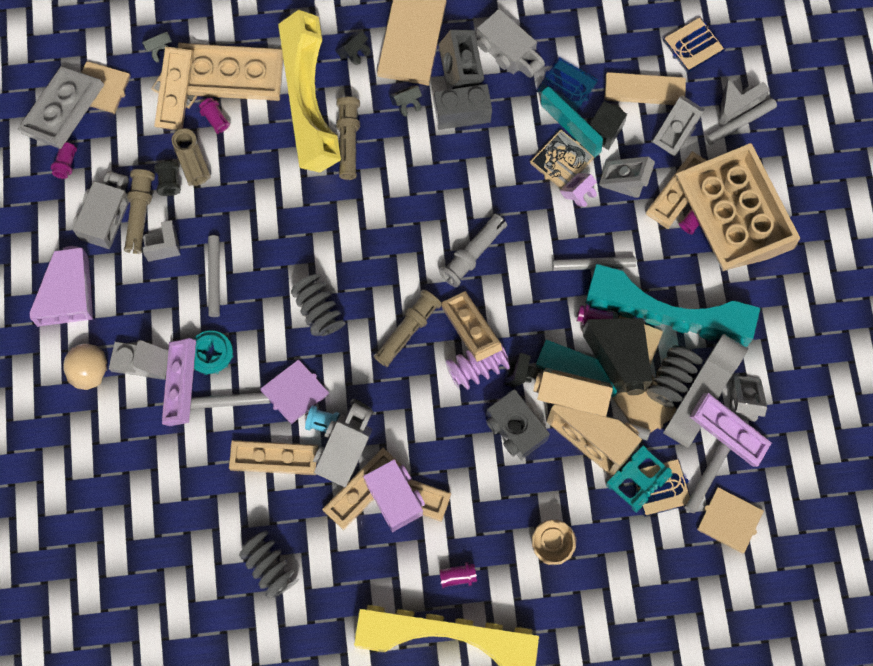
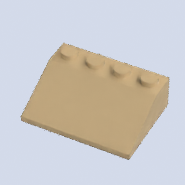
M752 143L676 173V178L723 271L771 259L793 250L797 245L800 236Z

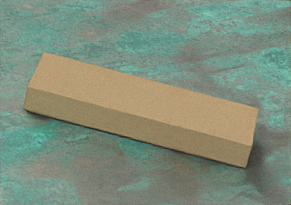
M165 47L154 124L156 128L176 131L183 129L194 53L192 50Z
M606 73V101L675 105L680 96L683 95L685 97L686 78Z
M692 151L676 173L707 160ZM676 173L646 213L647 216L667 229L670 228L688 204V200L676 178Z
M466 291L441 302L443 311L477 362L503 350L500 341Z
M232 440L229 469L231 471L316 475L314 471L317 463L313 462L318 451V445Z
M382 448L347 484L346 488L344 487L322 509L323 512L344 531L374 500L364 482L363 476L395 458ZM395 459L398 467L401 466V464Z

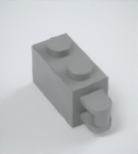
M498 9L477 28V45L483 52H489L502 69H507L512 74H515L520 69L526 76L531 78L545 65L544 60L536 53L537 42L501 9Z
M108 171L102 183L93 181L91 188L86 190L83 197L84 205L80 214L77 213L72 224L73 231L79 240L107 249L111 248L129 205L127 194L125 193L128 185V176Z
M354 403L348 417L341 414L337 422L331 421L325 433V437L329 438L325 448L319 447L313 462L317 463L314 471L315 474L346 488L373 430L366 426L373 411ZM353 416H356L364 420L363 423L361 424L353 420Z

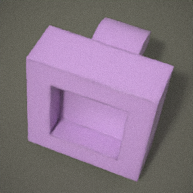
M577 173L560 190V193L565 199L574 200L578 206L586 207L587 203L584 201V194L587 193L589 197L595 198L597 193L592 187L597 181L592 174Z

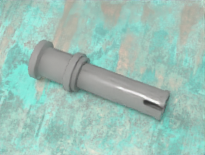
M494 214L463 250L456 251L454 259L446 267H442L439 270L441 277L453 287H458L463 276L469 270L472 271L475 268L477 258L501 231L507 227L506 221L501 224L504 220L502 217Z

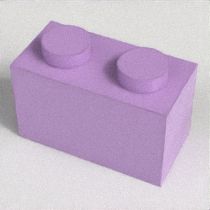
M394 459L363 476L366 486L392 532L423 516V509L421 507L425 503L418 490L412 492L407 483L411 478L403 464L398 467Z

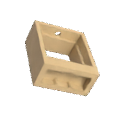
M546 368L543 374L538 373L533 392L539 393L537 400L606 417L613 385Z

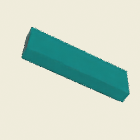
M549 87L541 92V106L594 158L602 152L603 137L556 92Z
M546 339L535 367L542 370L549 368L612 384L597 359ZM614 386L611 397H615L617 393V390Z

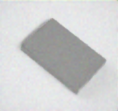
M61 66L18 130L23 135L61 149L103 88V82L98 78Z

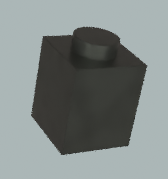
M605 101L589 125L603 137L602 147L609 150L625 124L627 113L618 105L609 104Z

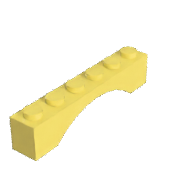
M297 10L279 23L278 26L299 168L320 173L339 162L341 156L338 137L323 120L315 93V68L322 42L319 17Z
M367 605V610L360 609L354 643L355 648L386 652L396 645L412 639L430 636L448 637L464 641L480 649L492 658L498 666H536L539 636L532 635L533 630L516 627L515 632L503 631V625L485 623V628L473 626L474 621L467 619H456L455 623L443 622V616L426 614V619L414 617V612L407 610H397L396 614L384 613V607Z

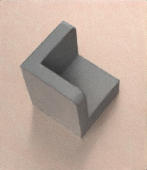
M172 220L161 222L162 231L143 236L145 245L143 253L148 262L181 255L177 232Z

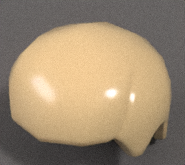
M86 343L72 347L67 353L63 364L67 381L75 388L84 390L99 386L105 372L108 370L105 353L96 345Z
M557 519L546 520L536 527L532 535V548L535 555L545 564H562L573 555L576 549V537L571 527L563 521Z

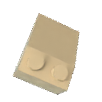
M556 404L551 408L547 423L611 477L617 473L642 441L638 436L639 432L628 423L623 424L616 419Z

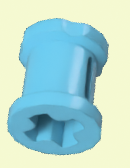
M312 405L307 416L305 430L315 429L326 433L331 421H338L340 413H328L318 410L317 406Z

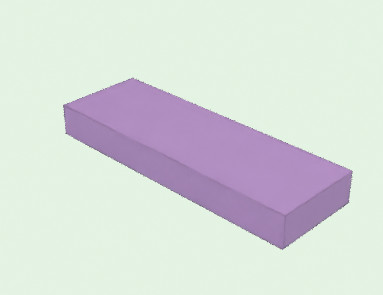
M186 338L169 342L162 415L163 425L174 426L189 423L196 340Z
M703 393L690 415L692 420L753 467L759 466L771 445L769 440L709 393Z

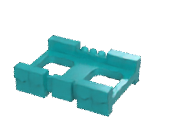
M642 446L632 456L631 462L629 461L622 468L621 472L618 471L607 482L606 486L616 492L632 507V510L637 512L648 501L647 497L654 493V489L657 490L658 486L662 487L671 478L673 473L669 467L667 468L653 456L645 446ZM647 458L660 467L658 473L652 478H648L638 469V466ZM627 478L632 479L641 488L633 498H628L618 488Z

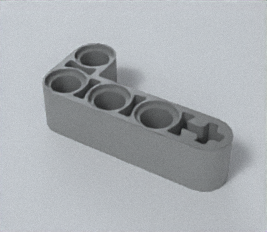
M723 334L663 434L688 448L701 428L698 423L690 418V415L703 393H709L715 399H718L749 348Z

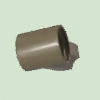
M189 129L177 130L172 136V144L189 186L204 184L211 176L196 136ZM186 141L192 143L188 148L179 147L181 143Z

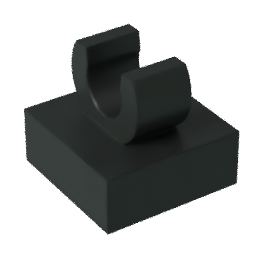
M362 31L352 34L335 51L341 59L349 57L350 61L355 65L362 62L357 56L358 51H361L365 56L371 54L369 47L363 45L368 38Z
M165 32L143 41L142 44L146 52L152 50V58L157 63L159 62L157 57L158 50H165V47H169L165 44L170 43L171 39L168 33Z
M413 85L389 95L392 105L399 106L402 116H408L406 106L409 103L414 105L415 111H421V105L416 100L422 97L419 86Z
M519 353L509 358L510 369L506 370L504 385L514 388L525 382L531 383L532 380H536L539 369L529 366L531 356Z

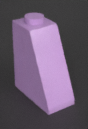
M68 246L63 248V250L54 251L30 311V319L37 327L93 320L89 257L83 248Z

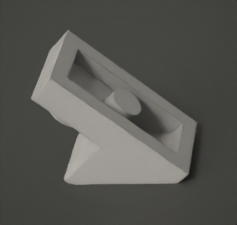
M728 80L722 96L719 118L720 127L764 102L770 90L764 82L755 87L750 85L740 93L734 84Z
M683 95L680 96L654 138L653 143L676 156L696 129L695 125L705 109Z
M649 156L607 161L599 185L622 194L639 197L642 187L648 185L655 162Z
M138 340L137 345L115 342L109 370L116 373L166 380L168 350Z
M733 375L729 410L742 420L757 421L758 416L765 417L767 403L761 379Z

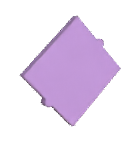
M299 360L261 388L262 393L273 404V409L279 410L290 424L308 412L312 405H317L329 395V392L316 379L317 375L311 374Z

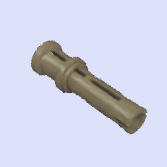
M342 97L336 101V106L339 108V120L336 122V127L340 131L341 156L339 178L352 180L357 177L356 132L360 128V121L358 120L360 100L354 97Z
M135 169L130 172L132 186L131 192L127 194V199L131 204L124 251L130 253L133 249V254H141L147 205L152 202L150 189L151 182L155 180V174L147 170Z
M427 290L420 292L421 297L412 308H407L405 311L406 317L373 356L383 366L388 368L419 327H425L427 319L436 308L440 309L442 303Z

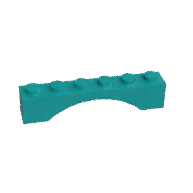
M596 264L585 302L590 304L592 308L616 311L625 318H643L646 323L660 326L664 324L671 326L673 330L680 333H688L689 331L697 333L706 340L720 339L725 334L745 347L754 338L760 312L759 307L737 301H730L721 306L706 309L674 307L644 293L629 279L624 271Z

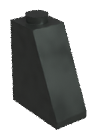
M589 319L582 331L583 337L617 392H627L628 395L632 396L646 392L652 383V374L644 319Z

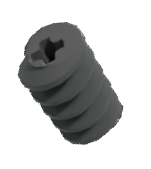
M313 274L301 279L291 290L292 296L297 298V306L301 307L302 316L306 317V324L311 327L310 332L313 336H327L338 331L346 324L344 320H335L341 315L340 311H330L336 306L335 301L326 302L331 296L329 291L321 293L326 287V283H316L321 277L320 274Z
M674 345L667 351V357L661 363L662 367H659L656 372L657 376L652 380V386L646 391L652 400L667 408H674L672 402L681 403L683 401L678 392L687 393L688 388L682 383L691 384L693 381L692 377L687 373L696 374L698 370L692 364L701 365L703 362L702 358L692 350L680 345Z
M265 530L249 539L242 546L239 556L243 560L248 559L245 564L247 569L255 568L252 573L254 579L262 578L258 585L261 589L268 588L265 596L267 598H274L290 589L299 579L290 580V577L295 572L294 569L283 570L288 560L277 561L282 551L279 549L271 552L270 549L275 544V541H264V538L269 533Z

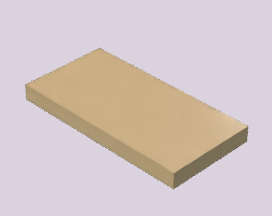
M393 0L377 77L429 86L447 0Z
M178 43V49L192 50L194 52L188 95L280 101L284 62L282 49Z

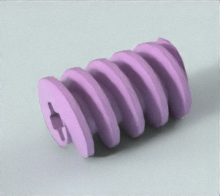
M503 346V350L479 362L475 360L469 349L466 350V358L461 354L456 355V364L451 359L446 360L447 370L455 386L459 389V385L462 384L468 390L470 389V379L478 385L480 384V374L487 380L490 379V369L497 375L500 374V364L507 370L510 369L509 360Z

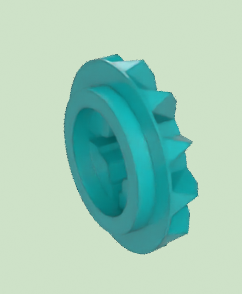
M205 331L193 338V340H196L194 369L205 375L219 374L221 370L228 368L229 362L233 358V349L231 342L224 334L217 331ZM213 343L214 350L219 355L212 356L208 363L207 356L202 354V352L209 351Z

